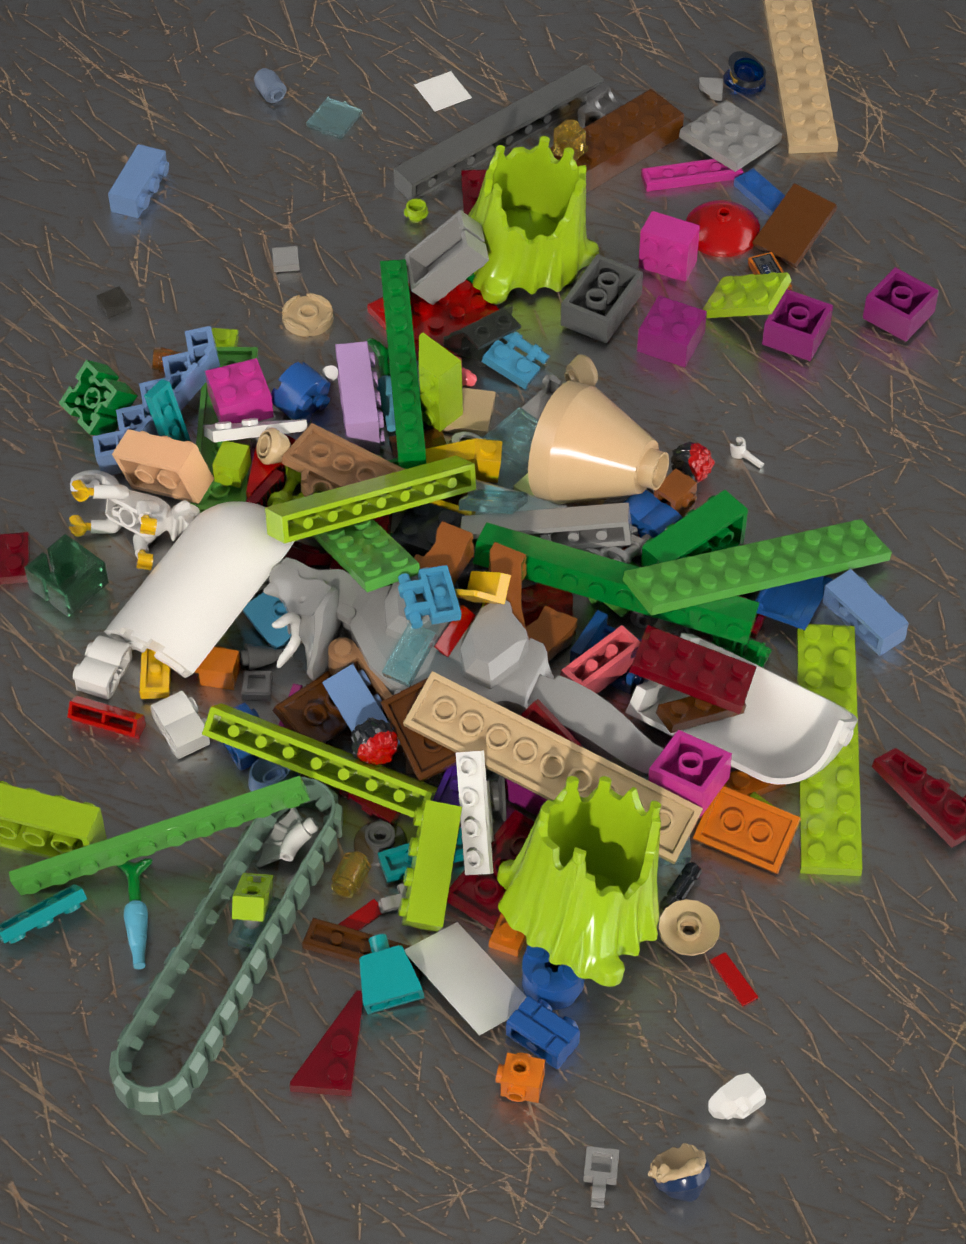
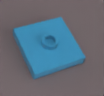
M263 592L248 602L242 611L267 644L274 649H281L288 645L291 633L290 635L288 634L287 625L277 629L272 627L273 622L287 613L281 600L266 595Z

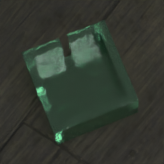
M64 534L47 548L52 572H50L47 555L43 552L24 567L29 588L46 601L50 599L51 605L67 617L72 615L109 583L105 562L67 534Z

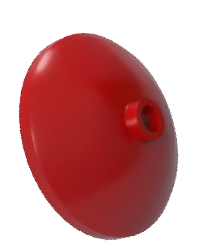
M713 200L695 207L686 218L687 222L700 225L698 251L714 257H734L746 253L754 247L752 242L760 232V224L756 215L747 207L728 200Z

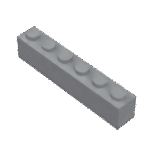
M629 502L462 516L461 529L473 533L474 553L477 539L486 522L576 549L631 545L632 523Z

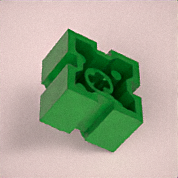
M86 360L75 376L79 382L75 387H68L59 404L71 416L80 417L77 422L88 434L97 436L115 432L118 428L116 410L131 407L138 395L126 383L117 381L119 376L108 365Z

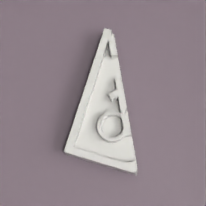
M258 418L243 419L242 423L226 421L212 425H203L204 436L209 440L221 442L260 437L263 431L271 427L276 428L283 434L303 432L307 429V420L258 422Z

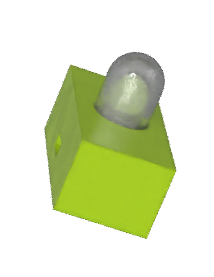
M242 874L233 894L232 919L243 920L244 926L248 929H256L260 926L261 921H264L273 898V875Z

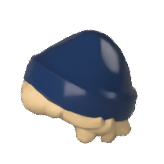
M682 1143L679 1148L672 1147L658 1154L650 1164L648 1176L653 1178L657 1189L673 1199L692 1202L700 1196L711 1175L710 1165L705 1152L698 1150L693 1144L689 1145L687 1143Z

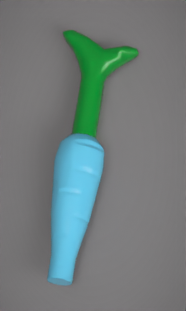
M369 338L367 342L376 354L379 363L380 378L378 379V387L376 389L380 392L381 409L386 421L387 431L393 432L395 431L388 347H385L374 338Z
M145 858L136 863L127 861L117 866L128 879L129 903L124 908V921L133 956V967L135 969H143L146 966L145 951L148 931V910L146 904L141 901L140 876L153 863L151 858Z

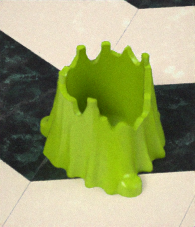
M541 136L539 144L534 148L528 150L524 147H516L507 156L504 155L505 146L498 145L486 171L479 197L468 216L482 225L485 239L483 243L486 244L489 261L482 268L474 272L473 287L480 290L483 299L491 304L503 303L507 299L509 292L518 287L525 289L532 295L542 287L560 292L565 285L575 282L578 278V271L583 267L589 266L596 255H599V246L596 242L588 239L586 234V165L577 166L573 159L574 150L569 147L564 149L561 160L554 158L549 147L550 139L547 136Z
M568 776L565 787L555 800H547L542 805L535 823L516 859L504 861L499 866L497 880L506 891L499 902L498 908L509 926L526 936V942L530 947H540L549 953L550 963L571 967L579 978L592 979L600 985L607 987L616 986L622 982L625 970L619 956H638L640 951L639 943L642 941H655L658 936L656 927L659 921L657 873L661 804L658 801H651L650 808L646 813L640 802L637 788L632 787L624 796H621L610 789L612 780L607 776L599 778L598 787L588 797H580L577 789L579 779L575 776Z

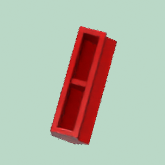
M80 696L74 697L69 702L67 718L76 722L136 739L140 738L146 726L145 716L140 713ZM83 710L101 715L102 719L80 714V711ZM111 719H115L118 721L132 724L133 727L129 728L126 726L112 723L110 721Z

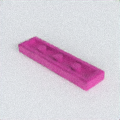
M715 159L641 169V177L646 192L734 180V178L743 174L742 168L735 172Z

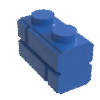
M527 996L506 1022V1035L539 1058L545 1059V1062L555 1069H559L580 1042V1030L576 1022L567 1016L561 1018L555 1014L552 1007L542 999L536 1001L532 997Z

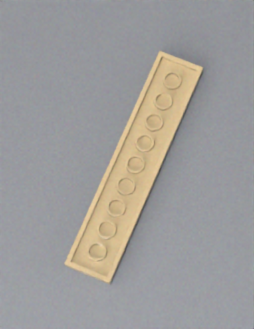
M763 0L788 153L837 152L838 140L812 1Z
M433 671L403 722L405 727L456 753L484 750L485 768L548 800H555L565 787L568 776H575L579 779L577 789L580 797H588L598 787L599 778L602 776L611 778L610 789L621 796H624L632 787L637 788L640 802L646 813L650 808L651 801H658L661 804L659 813L661 820L659 857L674 865L703 811V808Z

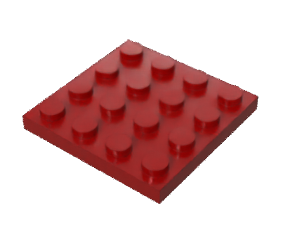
M467 280L456 286L434 305L412 292L410 283H408L416 363L419 365V335L421 333H425L444 347L445 336L496 312L499 308L495 304H491L483 299L481 291L474 288L473 284ZM383 297L367 304L368 313L386 331ZM445 348V349L448 350L450 353H452L454 356H458V357L461 356V355H459V354H457V353H455V352L449 350L448 348Z

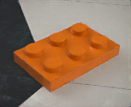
M723 786L702 815L693 839L778 875L801 818Z

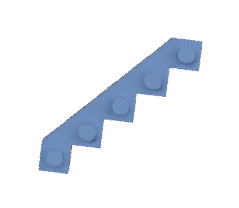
M211 326L185 331L188 352L162 357L165 378L161 379L170 382L180 412L206 383L205 371L219 368L220 366ZM161 379L139 383L142 404L116 410L119 431L93 436L95 456L100 471L111 475L123 473L112 453L128 429L138 432L145 431L159 436L144 395Z

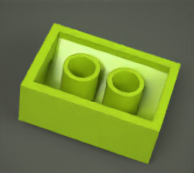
M421 333L419 335V381L422 419L427 425L433 426L441 432L463 415L461 360L425 333Z

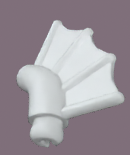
M291 808L286 817L274 825L272 834L263 843L262 856L256 866L260 868L280 859L293 861L298 850L313 837V833L319 830L317 822L311 817L303 822L297 809Z

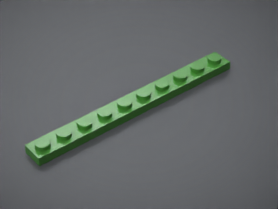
M297 776L9 871L10 882L21 896L34 894L41 889L65 884L71 879L83 875H92L98 870L110 866H119L129 860L141 856H150L156 851L171 846H180L184 842L198 837L210 836L216 831L229 827H238L244 822L256 818H265L274 812L286 808L298 807L301 803L310 801L308 790L301 777Z

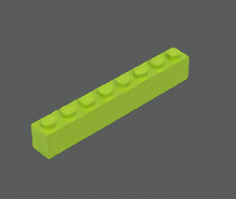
M456 455L266 507L267 534L285 544L476 490L475 463Z
M223 703L211 706L202 731L204 736L413 818L416 808H421V805L426 800L432 801L438 787L425 782L420 783L415 778L384 766L369 765L361 762L359 759L354 758L351 753Z

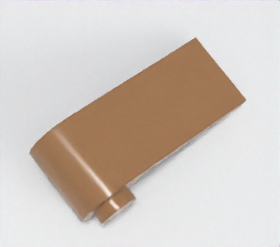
M340 637L330 643L328 647V670L332 676L353 664L357 672L363 669L371 682V685L367 687L373 696L378 694L382 701L392 696L384 683L369 669L361 651L351 639Z

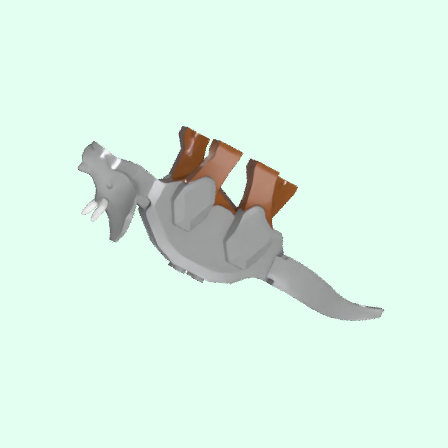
M442 521L437 529L436 542L431 550L424 557L416 554L414 559L419 563L420 569L447 565L453 586H455L456 581L474 554L473 533ZM494 542L490 549L489 572L511 575L505 604L485 603L449 657L444 656L434 645L450 622L432 625L429 615L421 617L423 626L418 629L412 628L410 620H407L405 616V601L400 597L398 591L399 581L391 586H385L367 593L344 570H316L291 558H285L270 572V583L264 588L263 592L266 595L279 598L287 610L286 614L272 623V627L277 629L287 625L288 634L290 635L291 633L288 645L278 658L277 668H281L290 659L302 640L305 645L307 658L306 673L310 679L315 680L329 671L328 647L330 643L340 637L348 638L357 645L369 669L384 683L392 696L428 678L433 671L518 715H521L535 700L539 699L585 749L646 780L649 777V768L664 750L650 741L620 711L592 690L563 676H557L554 680L548 662L560 651L572 645L576 637L575 629L577 628L578 619L545 606L539 618L525 627L521 609V583L526 576V554ZM418 575L410 577V580H419ZM423 593L415 595L417 603L425 601Z

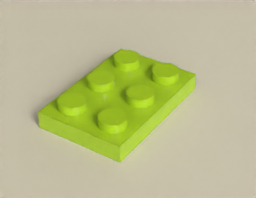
M788 272L722 277L702 310L707 311V318L772 314L791 283V277Z

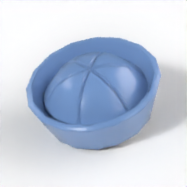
M259 758L252 764L249 772V789L254 791L297 777L299 773Z

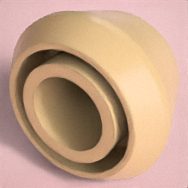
M579 354L566 366V371L564 372L566 382L577 381L595 387L598 381V373L593 361L588 356Z
M268 428L261 433L258 439L257 456L266 465L282 462V456L291 447V443L288 437L276 428Z

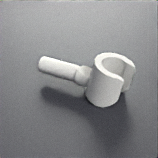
M736 438L737 446L730 443V453L733 458H745L761 469L764 463L746 450L744 438Z

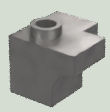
M603 82L587 93V103L578 109L577 127L579 129L585 128L623 105L615 99L609 85Z

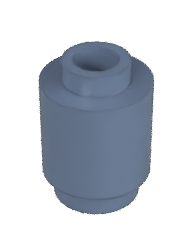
M263 68L255 74V86L267 102L276 103L283 99L287 91L286 86L273 70Z

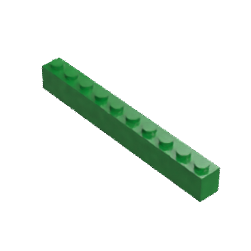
M406 259L380 261L398 462L399 467L409 469L426 464V451Z
M486 522L477 539L473 563L489 568L490 549L494 542L526 554V576L524 579L746 645L755 623L760 603L739 596L650 615L623 581L624 571L640 567Z

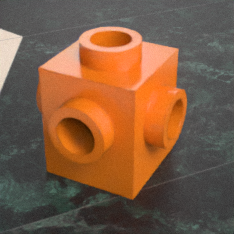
M523 1052L516 1054L507 1053L505 1064L499 1063L496 1074V1083L501 1084V1096L507 1097L514 1102H523L525 1100L539 1103L545 1076V1059L534 1058L530 1054Z

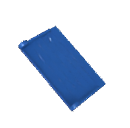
M820 576L761 590L755 600L760 603L757 613L806 630L823 599L825 585L833 581V579Z

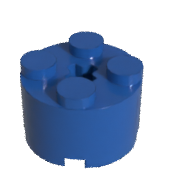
M296 362L278 379L282 382L279 389L273 388L271 393L272 405L292 420L305 419L308 424L316 410L322 411L329 404L330 397L327 395L331 382L305 362L303 364Z
M527 946L522 960V988L526 997L530 996L536 1001L542 999L553 1010H560L571 1006L584 989V979L576 976L572 968L567 965H554L550 963L549 953L545 949Z

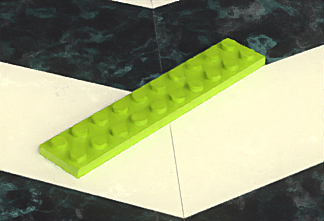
M809 624L806 630L797 628V684L840 705L858 719L855 626ZM858 721L853 729V736L846 747L843 746L837 756L820 772L803 781H799V817L801 818L799 823L800 873L843 876L862 875Z

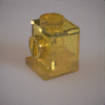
M566 119L554 129L553 152L559 156H563L564 149L568 145L569 148L574 150L573 159L575 161L588 151L589 147L585 145L586 130L580 127L576 120Z

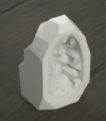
M749 1073L737 1075L723 1085L710 1098L708 1110L714 1118L729 1120L734 1117L744 1119L765 1104L766 1095L759 1083Z

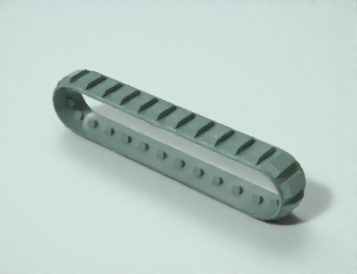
M301 777L308 790L310 801L301 803L295 808L306 807L327 815L324 816V827L314 840L313 846L306 858L300 864L299 870L292 882L286 888L285 894L278 906L272 912L271 918L264 930L259 934L257 942L248 957L245 958L234 981L231 982L225 997L213 1013L211 1021L204 1033L199 1037L194 1050L182 1066V1070L173 1080L161 1086H140L134 1080L129 1081L125 1078L127 1074L132 1072L134 1058L141 1050L146 1038L175 993L177 986L187 973L192 961L218 921L226 904L233 896L242 874L246 873L249 869L250 864L261 849L277 820L283 814L289 812L291 808L274 812L265 818L253 819L251 825L245 827L238 839L237 848L230 852L223 864L224 870L216 875L210 885L209 895L202 898L194 912L195 918L192 922L187 923L179 937L180 943L177 947L172 948L164 961L165 967L163 971L157 973L150 984L148 996L141 999L133 1013L134 1019L131 1024H126L118 1037L117 1050L111 1052L109 1065L111 1080L116 1096L128 1109L134 1108L141 1112L142 1115L169 1113L177 1110L189 1101L194 1088L200 1087L208 1073L207 1065L210 1061H215L223 1047L222 1039L225 1035H230L238 1021L239 1010L245 1009L253 995L252 988L254 984L260 983L268 969V960L275 957L282 945L281 937L290 931L296 920V911L301 910L310 896V887L317 884L324 872V863L331 860L338 847L337 839L342 837L343 809L338 803V795L328 785L322 784L316 779Z

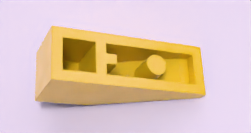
M474 438L425 449L426 464L457 455L475 463L476 480L498 483L502 441Z

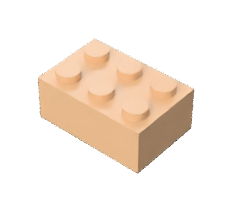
M128 429L112 453L133 489L199 504L214 480L207 463L199 452V448L190 441L183 442L168 436L161 437L145 431L138 432Z

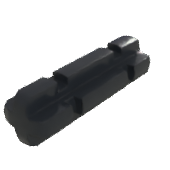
M695 862L687 863L681 871L682 875H678L668 890V896H664L661 900L660 908L662 910H665L672 903L686 898L695 884L694 880H698L702 874V869Z

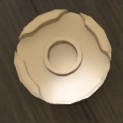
M306 293V296L302 297L300 295L294 296L282 308L283 324L288 331L298 336L313 337L322 334L333 323L332 305L329 300L314 293Z

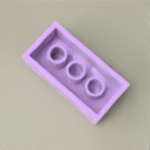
M367 341L335 344L338 369L337 378L345 439L380 456V446L385 445L384 431L383 429L379 430V428H384L382 411L377 409L381 407L380 392L377 389L374 390V388L378 387L377 372L371 370V368H375L374 352L368 351Z

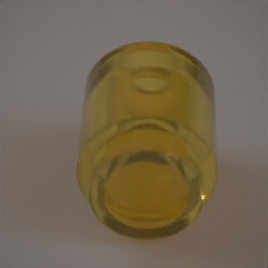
M357 851L345 853L331 878V889L343 898H352L354 894H357L371 870L368 858Z

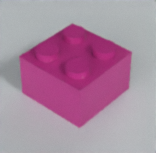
M652 211L641 229L638 267L686 282L697 262L700 225Z
M257 358L205 371L208 394L219 422L242 423L243 419L258 418V421L274 417L272 396Z
M678 730L649 768L648 781L703 808L701 817L730 778L732 753Z

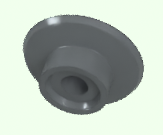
M499 775L498 780L489 781L492 811L499 810L502 820L506 821L504 777Z
M382 820L365 824L359 829L354 838V850L357 856L363 862L372 866H380L378 852L408 844L407 836L401 827L397 824L392 826Z

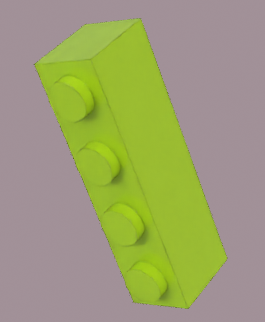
M426 800L421 805V808L417 807L415 810L413 826H418L416 838H411L408 855L413 856L411 868H406L403 885L408 886L406 898H401L398 916L403 917L401 924L403 926L435 932L443 928L462 811L461 806Z

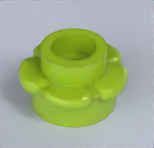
M411 199L406 204L404 215L409 217L411 221L419 222L428 216V207L421 199Z

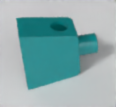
M386 934L370 937L368 941L372 953L359 958L362 998L367 1014L425 998L422 986L403 946L398 945L390 948Z

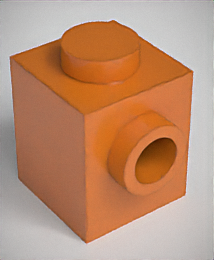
M221 646L213 647L195 670V673L199 674L200 685L234 690L241 669L239 651Z

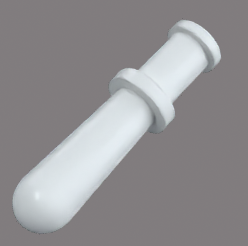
M328 365L322 370L321 375L330 382L334 381L338 376V369L333 365Z

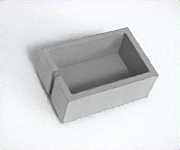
M460 210L405 254L411 291L434 305L456 286L463 283L476 270L482 268L489 261L486 244L483 243L485 239L482 225Z

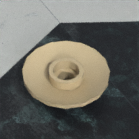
M685 899L676 901L665 908L659 919L658 930L662 941L669 949L681 955L694 956L707 952L715 945L719 938L720 923L717 915L709 906L700 901ZM690 930L694 934L687 935L683 933V931Z

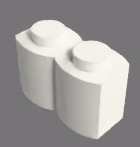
M101 635L94 642H90L86 648L84 660L81 664L78 663L73 671L76 690L109 700L114 694L120 678L125 674L133 657L131 645Z
M180 691L150 705L152 717L178 759L210 745L209 737L202 735L206 718L200 719L197 714L199 712L197 704L192 697L187 698L185 693Z

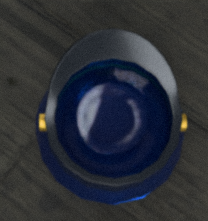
M737 51L730 55L728 60L729 69L723 75L725 84L738 93L754 94L760 92L766 86V70L763 64L753 55L744 51Z

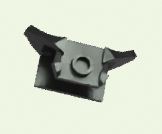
M507 304L496 312L445 336L444 347L466 358L473 357L477 366L482 368L487 366L481 361L493 343L499 340L507 344L508 342L503 337L521 328V325L511 315L513 305Z

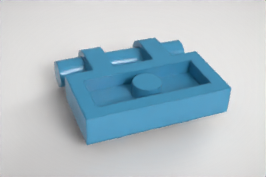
M516 331L503 337V339L508 341L507 344L499 340L495 341L485 353L481 362L526 390L541 368L534 363L535 360L545 365L550 356L542 351V347L527 342L522 338L523 335ZM517 347L521 349L528 355L524 357L523 355L515 351V348Z
M447 565L419 569V580L411 581L409 574L406 573L398 576L400 584L398 591L400 597L405 601V616L407 620H410L412 628L418 629L422 627L421 617L429 615L432 625L461 620L462 613ZM423 593L425 601L417 603L415 595Z

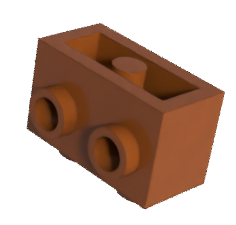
M675 469L665 477L660 488L654 490V496L661 503L671 506L684 518L690 510L695 509L697 482L689 475H685L678 469Z

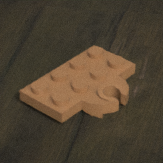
M313 423L310 424L282 456L283 465L301 473V492L304 497L313 495L317 491L324 492L405 470Z

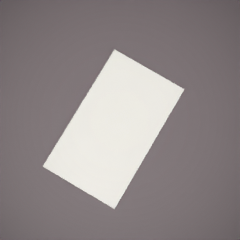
M458 922L405 949L406 955L479 1036L508 1020L526 998L524 993Z

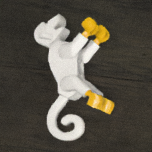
M99 470L80 472L74 475L70 481L71 494L79 502H83L93 496V499H107L106 520H90L89 523L84 522L79 515H72L69 517V520L75 526L68 527L71 533L77 537L84 535L86 531L99 534H114L121 527L134 532L133 544L135 555L138 558L136 567L139 569L152 570L154 554L149 553L148 546L157 536H160L167 530L170 533L171 540L176 542V539L181 536L189 524L201 513L198 507L186 500L171 508L161 498L129 490L125 485L119 484L114 476Z

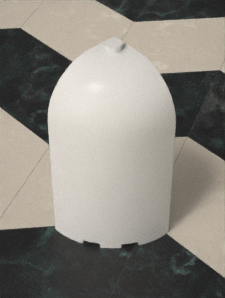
M233 501L210 507L200 513L189 524L105 629L104 633L114 640L130 644L131 650L135 649L144 653L148 648L155 651L156 654L154 656L156 659L167 664L186 678L192 675L269 577L271 570L279 564L295 541L284 544L267 534L266 507L249 502Z
M681 634L680 637L757 667L745 700L747 706L743 714L681 730L732 753V767L770 784L796 783L824 769L837 756L843 746L846 747L851 741L853 729L858 719L845 708L694 634ZM649 680L636 686L625 713L674 736L676 732L670 733L656 714L659 704L689 697L690 695Z

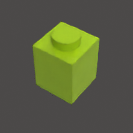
M230 441L222 442L212 464L214 481L226 486L230 485L241 488L251 465L250 448L248 445Z

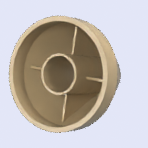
M567 381L553 393L537 423L529 454V485L535 497L557 505L641 494L647 488L653 490L660 488L668 471L669 455L667 452L660 451L657 441L598 388L577 381Z

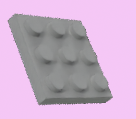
M725 100L681 128L679 138L736 172L780 143L782 133Z

